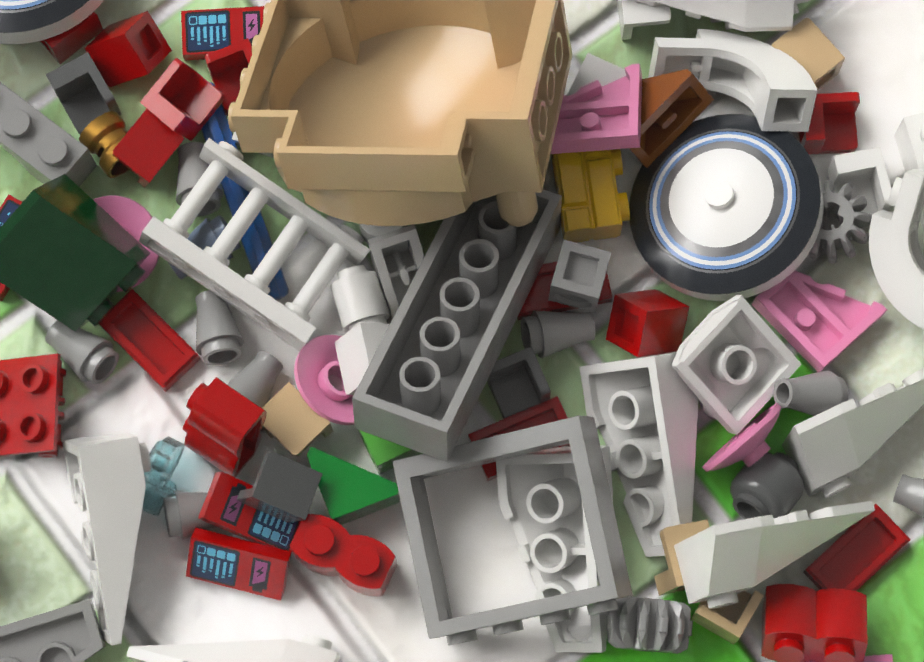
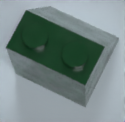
M63 174L34 189L0 227V282L76 332L88 322L96 327L111 312L115 305L109 299L119 288L126 293L138 282L146 272L140 265L151 253L66 174Z

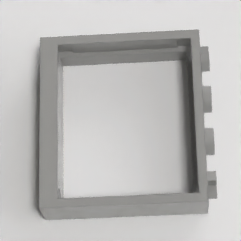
M578 415L457 445L448 463L426 454L392 461L429 639L446 637L448 646L478 640L476 634L478 629L493 627L494 636L524 630L522 622L524 619L539 616L541 626L571 619L570 609L587 606L588 615L618 609L616 599L633 596L594 417ZM570 444L600 586L452 618L424 479Z

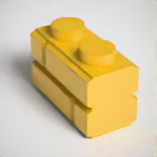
M621 150L551 154L556 193L562 195L561 228L563 240L577 243L591 239L601 240L621 236L622 222L630 221L627 193H618L615 177L623 175Z

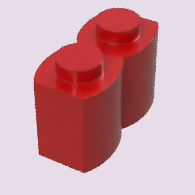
M215 377L209 386L201 383L187 402L186 408L191 411L182 428L187 433L184 445L222 472L236 478L255 455L262 436L260 431L266 420L267 412Z
M308 514L306 520L301 521L290 544L294 556L303 566L321 575L339 576L348 587L367 596H383L398 565L394 553L382 542L369 536L350 535L341 524L319 514Z
M795 584L766 586L762 606L761 656L777 662H864L868 645L867 595L839 588L816 591L809 587Z

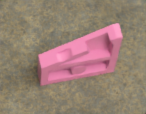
M632 64L625 67L626 76L605 86H601L599 81L596 80L581 87L572 95L563 96L551 154L640 148L642 73L640 64Z
M794 271L782 282L760 293L751 304L817 372L823 371L887 311L880 303L874 301L870 306L845 296L846 290L829 283H817L810 276L798 271Z

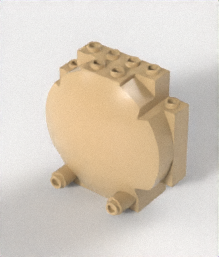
M271 0V2H267L264 6L261 31L259 35H255L253 38L252 56L248 68H244L241 72L240 91L237 100L229 106V128L232 132H236L242 153H272L277 170L286 183L287 188L302 192L305 203L320 212L338 219L376 226L422 224L464 213L473 202L496 195L501 218L512 226H525L534 219L538 211L536 193H542L573 56L563 0Z

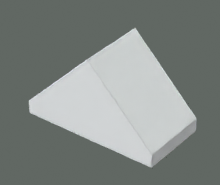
M410 225L368 240L371 260L377 272L392 319L424 259V253L415 225Z

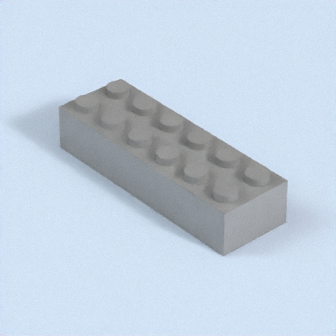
M544 189L542 193H536L538 211L534 219L525 226H512L501 218L496 195L475 201L466 212L443 220L352 397L355 429L448 463L560 230L562 195Z

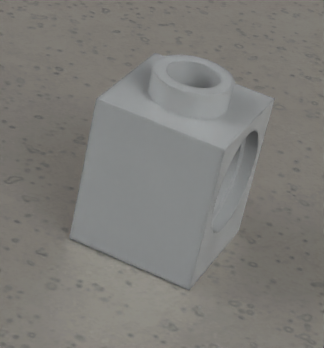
M564 239L548 300L595 313L611 252Z

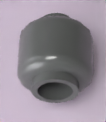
M767 452L752 466L747 467L744 464L732 480L730 493L733 498L732 504L735 511L743 519L773 515V518L789 514L801 498L804 490V482L798 472L799 468L796 462L784 453L776 452L773 454Z

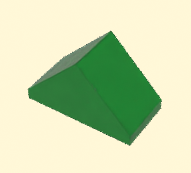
M310 447L307 458L312 469L323 473L318 486L330 518L339 524H346L400 502L397 483L314 447Z

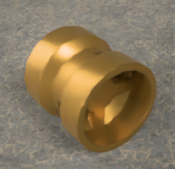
M108 111L95 118L84 128L79 137L80 143L86 146L90 153L100 157L99 165L110 178L118 177L130 170L112 155L114 148L127 133L125 130L126 124L116 111Z

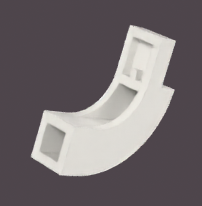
M697 29L696 38L655 37L648 78L688 69L706 90L729 95L747 105L754 113L761 131H809L818 90L809 73L788 54L762 41L718 30Z
M914 168L905 172L903 178L897 177L894 181L888 202L890 206L895 207L894 211L882 209L872 214L869 228V253L875 277L887 299L906 319L924 329V255L918 240V227L924 207V171Z

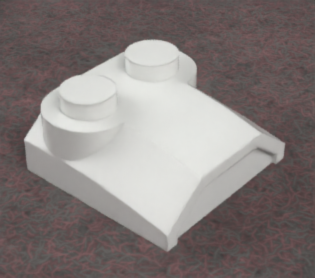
M736 295L712 310L681 343L672 363V367L698 397L703 412L708 417L718 420L729 433L736 435L771 399L776 382L782 378L789 379L802 365L742 295Z

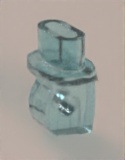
M170 436L165 437V439L158 441L149 454L151 471L144 473L146 489L142 510L156 516L160 515L163 508V498L175 496L174 491H177V486L171 478L185 448L184 443Z

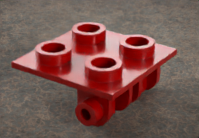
M61 354L0 360V456L38 453V456L42 458L58 457V449L63 448L61 424H58V420H63L65 417L64 412L58 411V406L65 405V398L60 396H63V377L66 376L67 372L62 368Z

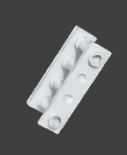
M208 138L199 155V158L209 164L208 168L171 219L165 218L163 222L153 216L142 231L139 242L300 352L317 329L309 323L311 317L308 313L345 259L357 266L366 257L370 249L362 244L364 241L363 237L354 229L344 224H340L337 227L243 162V154L234 146L224 141H220L217 144ZM227 176L250 193L213 246H206L202 250L187 239L190 236L187 230L222 180ZM267 204L290 221L252 275L246 274L243 278L228 267L230 261L227 258L264 205ZM307 231L330 248L292 303L286 302L283 305L268 295L271 291L268 285Z

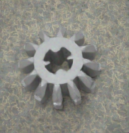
M826 180L824 183L825 193H823V216L826 215L830 219V213L838 214L840 226L835 229L832 224L831 230L828 231L824 230L821 223L819 234L808 255L809 258L816 260L821 255L823 249L827 250L829 263H836L838 258L836 250L842 248L846 256L852 258L856 255L851 241L867 244L869 236L860 228L870 226L872 215L861 212L867 206V200L864 196H857L851 199L853 193L852 185L846 183L842 186L839 193L836 194L833 181Z
M625 597L616 599L618 609L611 610L607 615L606 629L608 630V642L615 648L676 654L688 649L689 637L692 636L693 621H691V608L684 602Z

